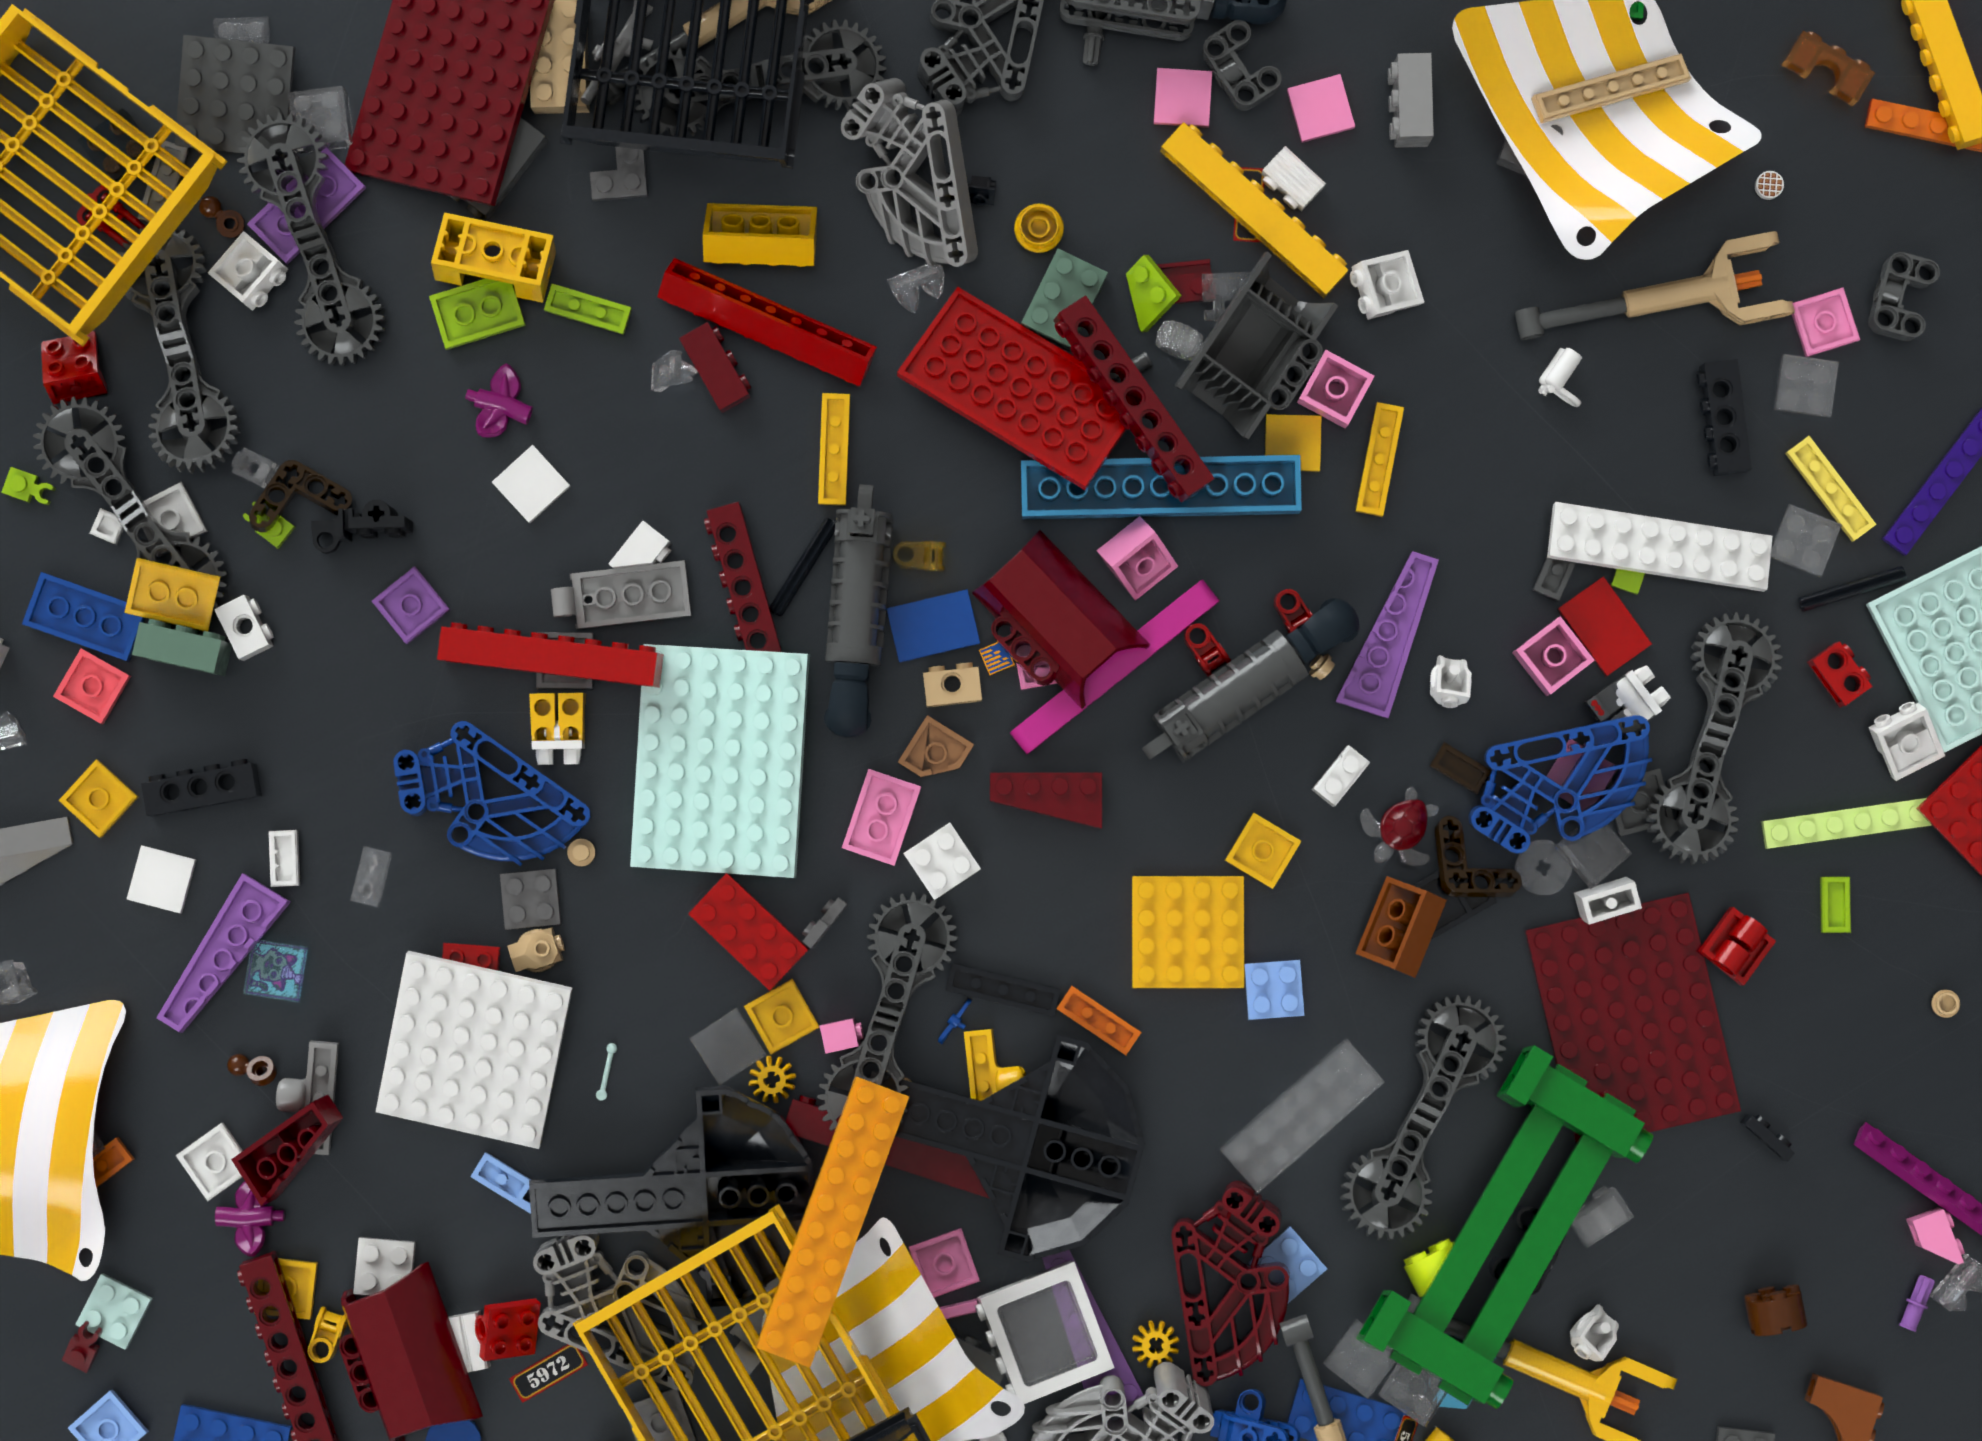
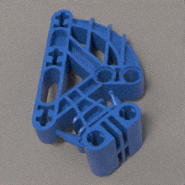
M1631 715L1489 747L1484 756L1486 765L1492 771L1489 781L1486 782L1484 794L1480 798L1482 805L1473 807L1469 812L1468 820L1470 825L1513 853L1525 852L1530 846L1529 834H1535L1537 829L1548 821L1547 818L1553 813L1557 830L1560 836L1566 840L1576 841L1582 836L1601 829L1618 817L1626 807L1634 806L1635 801L1631 802L1639 787L1646 785V781L1642 782L1647 763L1653 761L1652 758H1648V734L1650 731L1648 720L1640 715ZM1633 720L1643 725V729H1640L1638 732L1639 735L1636 736L1635 732H1625L1626 738L1622 739V730L1618 723L1622 722V728L1633 726ZM1578 732H1581L1582 736L1588 737V741L1583 743L1584 747L1581 748L1579 744H1570L1568 746L1571 750L1566 752L1567 743L1563 735L1567 734V740L1577 738ZM1551 737L1557 738L1561 743L1560 750L1553 755L1530 760H1521L1518 756V748L1524 743ZM1624 744L1621 764L1599 768L1612 746ZM1512 746V755L1516 761L1515 763L1511 764V758L1502 759L1499 766H1497L1496 762H1491L1490 757L1495 755V750H1498L1500 754L1510 753L1508 747ZM1582 753L1562 786L1529 766V764ZM1619 769L1618 775L1609 789L1582 794L1594 774ZM1498 770L1518 781L1511 789L1502 785L1500 788L1505 790L1506 793L1501 798L1494 795L1496 787L1494 782ZM1537 793L1551 802L1552 808L1544 814L1541 813L1533 820L1527 815L1530 807L1536 811L1538 810V807L1532 803L1534 794ZM1562 793H1569L1572 796L1573 802L1566 809L1558 805V797ZM1603 795L1594 804L1581 810L1579 800ZM1484 811L1485 815H1489V819L1485 820V825L1483 826L1479 822L1476 823V818L1480 817L1479 812ZM1569 820H1575L1579 827L1578 832L1573 836H1568L1564 832V825ZM1514 833H1517L1520 837L1522 836V840L1518 842L1519 846L1517 847L1510 843V840L1514 838Z
M467 721L455 723L451 729L450 739L442 743L438 742L428 748H423L419 750L418 755L411 750H402L394 757L395 776L398 779V794L402 809L412 816L423 815L427 809L431 812H460L447 831V838L453 846L482 858L496 861H514L519 866L523 864L520 862L521 860L538 857L543 861L545 858L542 855L559 847L565 850L567 846L564 844L576 835L582 827L586 826L591 818L590 810L586 804ZM469 728L468 733L475 740L477 735L482 736L475 743L473 750L469 749L472 745L467 739L458 740L459 735L457 731L459 729L465 730ZM483 743H491L516 760L518 764L516 772L511 775L501 772L479 756V747ZM450 744H456L459 765L449 764L447 756H443L444 764L435 763L434 755L444 751L443 748ZM414 758L411 761L414 764L413 768L407 767L403 770L402 767H405L402 764L403 760ZM479 761L524 793L485 800ZM523 767L528 769L524 772L529 778L538 777L539 787L537 789L532 787L528 790L526 788L528 786L527 782L521 777L518 783L514 781L521 774ZM463 785L466 803L464 807L453 806V803L441 802L440 794L448 791L449 797L453 798V789ZM420 796L421 799L418 800L421 803L418 808L412 807L410 810L408 807L411 806L408 802L411 797L416 799ZM569 799L574 801L570 804V807L577 811L580 808L584 809L583 815L585 819L583 821L580 819L576 822L572 821L573 815L567 810L565 815L560 813L566 807ZM476 804L482 805L485 810L484 816L479 820H474L469 815L470 808ZM549 810L557 815L558 818L541 829L521 814ZM516 815L537 831L515 837L491 819ZM488 822L508 837L493 836L480 830ZM459 827H464L468 831V838L462 843H457L453 839V832Z

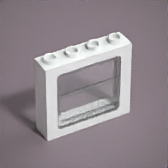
M1067 1261L977 1297L979 1304L975 1305L978 1317L980 1321H986L989 1331L985 1332L987 1341L991 1348L996 1347L999 1355L995 1359L996 1365L1001 1375L1006 1374L1009 1384L1005 1385V1388L1010 1393L1017 1395L1024 1404L1114 1368L1074 1261Z

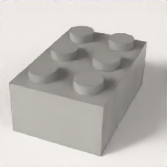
M1431 53L1397 54L1395 61L1391 62V66L1388 68V85H1393V90L1388 100L1389 112H1394L1392 123L1389 124V138L1394 140L1395 148L1428 147L1434 136Z

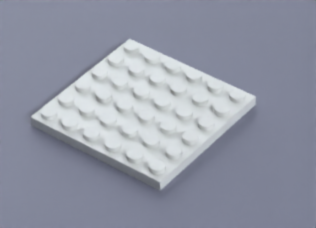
M408 951L400 982L376 1112L539 1149L542 1143L573 988Z

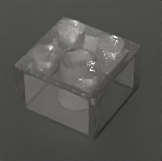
M343 85L288 93L290 113L295 116L296 122L302 117L306 120L305 126L310 123L315 126L313 133L319 132L322 134V138L318 142L327 144L329 150L348 148L353 144L349 96ZM312 145L297 149L300 154L315 152V147Z

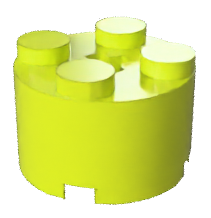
M1449 1238L1427 1247L1429 1250L1427 1254L1423 1251L1403 1260L1405 1263L1404 1269L1419 1297H1423L1454 1242H1451Z

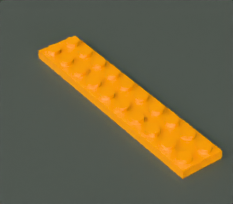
M859 1077L854 1078L755 1348L806 1367H811L909 1096Z

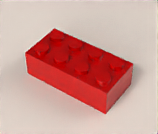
M728 873L688 913L769 991L810 950Z

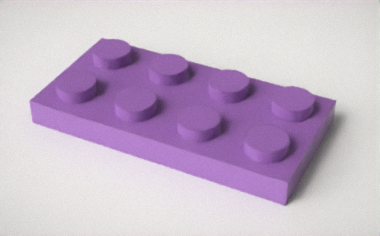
M327 147L321 153L329 156V159L322 161V164L327 166L328 170H320V174L326 180L318 191L315 206L324 229L366 189L365 185ZM293 179L286 185L287 192H292L296 189L297 180ZM268 203L247 223L287 265L300 253L287 226L285 216L277 206ZM300 205L295 209L296 218L304 216L306 212L304 205Z

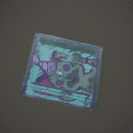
M259 940L249 952L243 994L300 1002L308 947Z

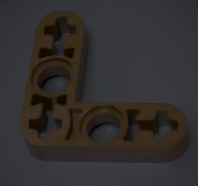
M288 460L279 467L251 509L249 520L251 527L255 531L267 532L271 530L296 493L329 512L338 515V509L352 508V495L344 487L302 463ZM293 469H296L298 477L292 476L288 481V487L285 486L284 483L287 480L286 471L291 472ZM318 481L323 484L324 489L321 493L313 494L308 490L309 484ZM329 489H332L331 496L340 499L341 496L345 497V505L339 504V506H335V500L327 496ZM274 490H280L285 494V498L281 502H273L269 498L270 493ZM267 505L270 508L267 512L268 522L262 521L259 524L257 523L256 515L262 516L266 511Z
M1445 816L1437 823L1435 827V841L1440 884L1445 894L1453 897H1510L1522 886L1521 876L1513 869L1467 868L1463 827L1459 819L1454 816ZM1446 825H1448L1449 829L1454 830L1450 835L1449 843H1446L1449 840V832L1443 829ZM1445 851H1455L1458 855V862L1448 861ZM1481 876L1485 878L1488 888L1480 889L1477 887L1475 877ZM1453 877L1455 882H1464L1468 878L1467 883H1461L1457 888H1455L1454 883L1449 882ZM1505 878L1508 879V882L1513 883L1510 888H1508L1506 883H1499L1495 887V882H1502Z

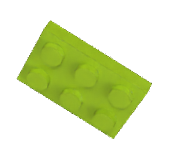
M485 278L429 296L446 350L526 326L518 298L515 294L514 285Z

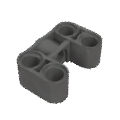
M1235 20L1205 40L1202 57L1234 106L1241 111H1248L1278 91L1282 75L1273 66H1265L1250 75L1237 53L1248 45L1251 37V28L1245 21ZM1241 30L1244 32L1245 38L1241 41H1236L1231 37V32ZM1211 45H1218L1223 52L1218 56H1213L1208 52L1207 48ZM1270 75L1275 79L1276 84L1267 87L1262 83L1261 78ZM1247 90L1252 94L1253 99L1244 102L1238 97V93Z
M1898 252L1889 257L1882 266L1880 278L1874 291L1873 303L1868 318L1869 328L1877 334L1901 341H1912L1919 337L1926 328L1925 320L1920 314L1903 309L1904 305H1901L1907 286L1923 289L1938 280L1940 276L1938 264L1930 259L1905 252ZM1894 260L1901 262L1903 265L1902 273L1894 271L1892 267ZM1920 268H1925L1929 271V280H1924L1920 277ZM1879 313H1883L1888 317V326H1883L1878 322ZM1905 321H1911L1915 324L1916 331L1914 334L1906 331L1904 327Z

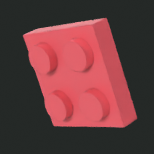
M81 648L53 697L100 724H104L131 676Z

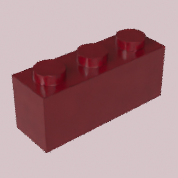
M706 322L679 338L721 413L751 398L748 393L751 386L745 375L738 376L734 369V366L738 365L732 352L730 350L725 352L720 343L724 341V338L717 326L711 328L709 323Z

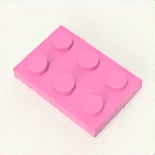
M868 769L842 848L895 866L921 786Z

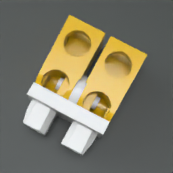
M586 693L529 694L532 749L536 750L538 765H554L553 749H564V764H580L581 749H585Z

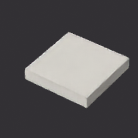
M533 445L492 481L497 489L529 523L536 519L571 487Z
M182 482L144 501L156 521L168 530L190 532V540L208 532ZM143 526L142 529L148 540H152L154 538L153 529ZM159 549L157 551V557H160L170 551L167 549Z
M141 845L127 900L182 914L197 860Z
M220 1123L175 1155L207 1201H210L242 1178L231 1159L243 1150L224 1123Z

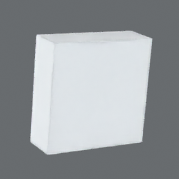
M100 508L89 534L117 545L124 528L115 514Z

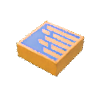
M997 642L979 650L989 676L1015 666L1012 657Z

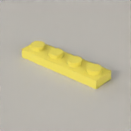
M1810 436L1785 453L1852 542L1876 525Z

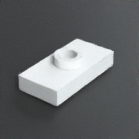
M298 830L269 831L271 887L300 886Z

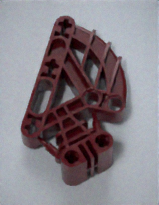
M1242 1181L1229 1183L1222 1200L1217 1201L1215 1206L1203 1213V1217L1195 1222L1189 1218L1179 1219L1172 1229L1171 1236L1192 1374L1196 1383L1201 1386H1210L1218 1380L1239 1373V1376H1243V1370L1252 1365L1256 1360L1259 1359V1362H1263V1354L1273 1341L1274 1345H1278L1279 1323L1284 1321L1287 1311L1290 1278L1288 1267L1281 1262L1257 1264L1259 1258H1262L1269 1237L1274 1236L1278 1232L1282 1214L1270 1201L1266 1199L1264 1202L1262 1195L1256 1196L1254 1194L1255 1190ZM1233 1192H1238V1196L1242 1195L1240 1201H1234V1197L1230 1198ZM1217 1216L1223 1221V1225L1220 1227L1214 1223L1212 1230L1218 1234L1215 1242L1199 1230L1198 1226L1205 1221L1209 1222ZM1265 1216H1270V1220L1274 1219L1272 1225H1266V1221L1263 1223ZM1182 1226H1186L1188 1231H1192L1188 1236L1189 1246L1183 1247L1185 1243L1183 1234H1178ZM1247 1241L1255 1245L1252 1253L1254 1257L1249 1266L1233 1255L1236 1250L1244 1254L1248 1252V1248L1244 1245ZM1186 1253L1193 1254L1197 1259L1201 1292L1196 1295L1188 1293L1185 1288L1181 1256ZM1203 1261L1233 1283L1212 1312L1210 1310ZM1273 1270H1280L1284 1274L1285 1279L1280 1283H1274L1270 1280L1269 1273ZM1245 1274H1252L1255 1276L1257 1283L1252 1287H1247L1242 1283L1241 1277ZM1264 1293L1263 1307L1257 1318L1254 1294ZM1249 1297L1253 1328L1239 1342L1235 1315ZM1198 1301L1199 1314H1204L1200 1322H1197L1195 1317H1191L1195 1309L1194 1303ZM1231 1323L1234 1346L1217 1353L1215 1342L1228 1324ZM1207 1357L1208 1370H1213L1209 1377H1205V1374L1202 1372L1199 1373L1203 1367L1202 1358Z

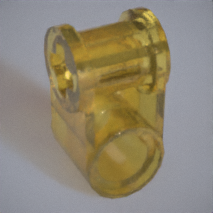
M937 541L901 542L894 548L893 561L898 567L903 569L945 571V566H943V548H946V543ZM902 548L910 549L913 553V559L909 562H902L898 558V551ZM933 550H934V562H932V551H933Z

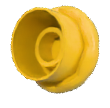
M1038 203L1025 207L1018 214L1014 224V232L1017 241L1022 247L1031 252L1043 253L1053 249L1061 241L1064 224L1060 214L1053 207Z

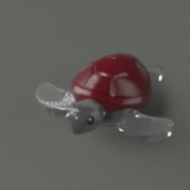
M1409 787L1405 792V801L1388 808L1383 814L1380 823L1374 819L1369 809H1364L1360 815L1363 830L1369 836L1382 837L1383 840L1374 852L1375 862L1387 861L1393 855L1394 850H1398L1401 860L1405 864L1411 866L1425 865L1430 857L1427 854L1416 852L1412 847L1422 840L1427 827V817L1436 815L1439 811L1438 806L1433 804L1425 806L1423 801L1417 800L1418 794L1415 789Z

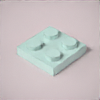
M103 1273L100 1275L75 1325L80 1327L87 1320L89 1322L87 1326L89 1332L94 1334L100 1327L102 1328L101 1338L126 1350L153 1298Z

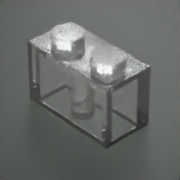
M1604 1186L1592 1194L1594 1199L1586 1204L1583 1203L1571 1224L1581 1243L1587 1248L1634 1218L1625 1201L1614 1187L1608 1189Z

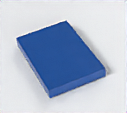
M968 589L886 608L899 663L980 644Z

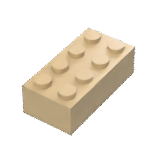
M577 0L554 1L530 84L531 109L534 114L564 113L576 29L574 19ZM588 28L582 66L584 69H589ZM581 79L576 113H590V106L581 101V97L589 85V80Z

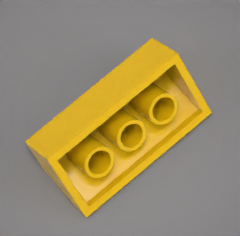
M707 203L703 229V262L715 264L739 263L742 265L814 266L817 207Z

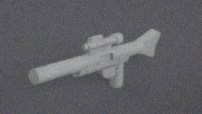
M634 0L633 12L615 41L611 67L613 72H615L624 56L630 57L637 0ZM650 5L647 6L646 17L652 13L653 7ZM643 37L642 49L651 51L654 40ZM603 43L601 46L597 44L592 52L595 62L602 59ZM591 80L581 97V101L584 104H591L597 94L598 81Z

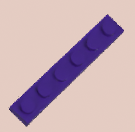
M1982 408L1882 538L1883 541L1903 556L1908 554L1982 456Z

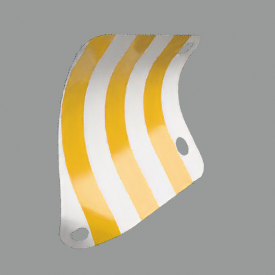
M1530 0L1471 7L1462 10L1454 18L1452 30L1456 44L1502 133L1529 178L1555 232L1566 250L1576 258L1588 260L1600 256L1648 208L1755 146L1761 140L1759 129L1711 98L1697 83L1691 73V79L1687 83L1541 124L1531 100L1534 95L1679 54L1669 34L1662 12L1655 0ZM1637 1L1642 2L1647 9V19L1641 25L1632 22L1629 14L1631 5ZM1714 120H1723L1731 125V130L1727 133H1716L1709 128V124ZM1551 126H1560L1563 130V135H1561ZM1585 226L1593 228L1596 232L1594 242L1588 246L1580 245L1576 238L1578 231Z
M106 1000L0 1023V1255L40 1261L54 1266L80 1281H87L95 1274L101 1260L104 1245V1218L94 1178V1120L103 1071L112 1045L124 1023L126 1015L124 1004L120 1001ZM83 1248H88L93 1253L92 1262L88 1267L82 1266L79 1260V1253Z
M882 1217L867 1234L856 1242L833 1304L861 1355L869 1357L899 1411L909 1407L912 1414H917L931 1441L982 1439L994 1436L1012 1426L1024 1414L1025 1406L1023 1401L1017 1395L1003 1389L983 1374L968 1359L895 1226L887 1218ZM880 1238L886 1239L891 1249L890 1256H886L880 1247ZM766 1313L763 1316L762 1327L767 1317ZM828 1318L823 1334L850 1381L862 1374L831 1320ZM817 1348L810 1368L823 1391L828 1395L841 1386L819 1348ZM769 1353L801 1409L814 1403L816 1399L795 1363ZM770 1378L777 1423L792 1414ZM866 1385L857 1390L875 1424L885 1420L887 1417L869 1386ZM845 1397L832 1405L850 1437L866 1430L848 1398ZM994 1401L1007 1403L1011 1407V1411L1006 1416H998L991 1410V1404ZM819 1412L808 1419L820 1441H839L823 1412ZM795 1426L783 1433L787 1441H807L799 1426Z

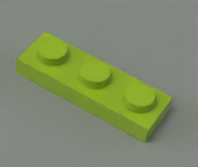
M551 284L544 311L624 335L632 308Z

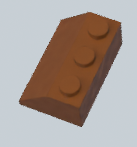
M1387 876L1355 954L1416 978L1447 900Z

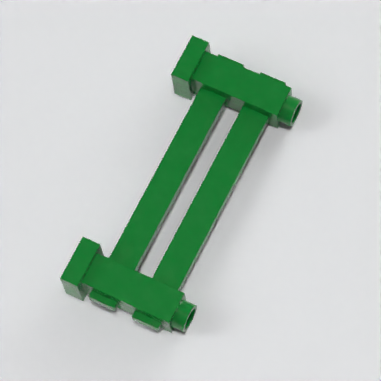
M1535 1045L1523 1048L1496 1095L1515 1108L1525 1106L1526 1104L1532 1108L1414 1313L1412 1314L1407 1311L1412 1302L1392 1290H1383L1356 1337V1340L1374 1351L1384 1352L1386 1347L1392 1350L1388 1358L1416 1375H1420L1423 1369L1440 1380L1437 1386L1439 1389L1466 1405L1472 1399L1477 1403H1487L1493 1408L1498 1409L1504 1402L1514 1380L1503 1374V1368L1493 1363L1495 1357L1610 1156L1612 1155L1616 1158L1626 1157L1637 1164L1645 1155L1654 1137L1652 1133L1643 1129L1645 1123L1634 1117L1635 1109L1608 1093H1605L1602 1098L1585 1087L1588 1082L1587 1080L1562 1065L1557 1064L1555 1068L1549 1066L1553 1056ZM1562 1126H1565L1578 1134L1580 1138L1465 1339L1460 1343L1445 1334L1444 1331Z

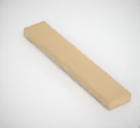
M1682 54L1539 93L1534 95L1531 100L1542 124L1687 83L1691 76Z

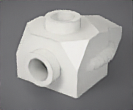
M1441 655L1437 657L1436 666H1434L1430 675V695L1443 707L1455 708L1458 705L1467 703L1470 699L1472 673L1468 669L1467 661L1464 659L1452 660Z
M1597 1304L1589 1313L1583 1315L1570 1330L1571 1345L1575 1348V1353L1586 1360L1603 1361L1617 1341L1616 1333L1619 1324L1605 1313L1600 1304Z

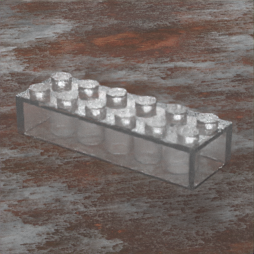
M1344 1039L1219 1150L1253 1189L1259 1193L1385 1082L1350 1041Z

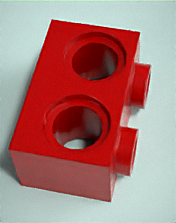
M1840 641L1833 643L1807 663L1837 705L1844 707L1873 686L1869 682L1871 677L1866 669L1862 666L1858 667L1852 659L1855 657L1853 651L1847 644L1844 643L1842 645ZM1830 654H1834L1839 658L1840 664L1837 669L1831 668L1828 664ZM1847 677H1852L1856 682V688L1853 692L1848 691L1844 686V681Z

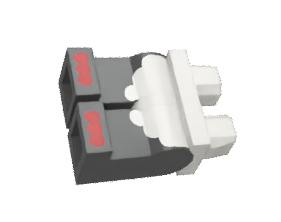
M1646 665L1634 672L1633 670L1628 671L1583 703L1598 723L1605 720L1620 707L1623 709L1608 720L1640 715L1649 721L1662 711L1661 707L1671 697L1662 686L1651 694L1648 692L1644 685L1655 678V676ZM1633 720V726L1622 728V722L1618 723L1622 730V739L1626 738L1625 732H1635L1643 726L1638 724L1636 720Z

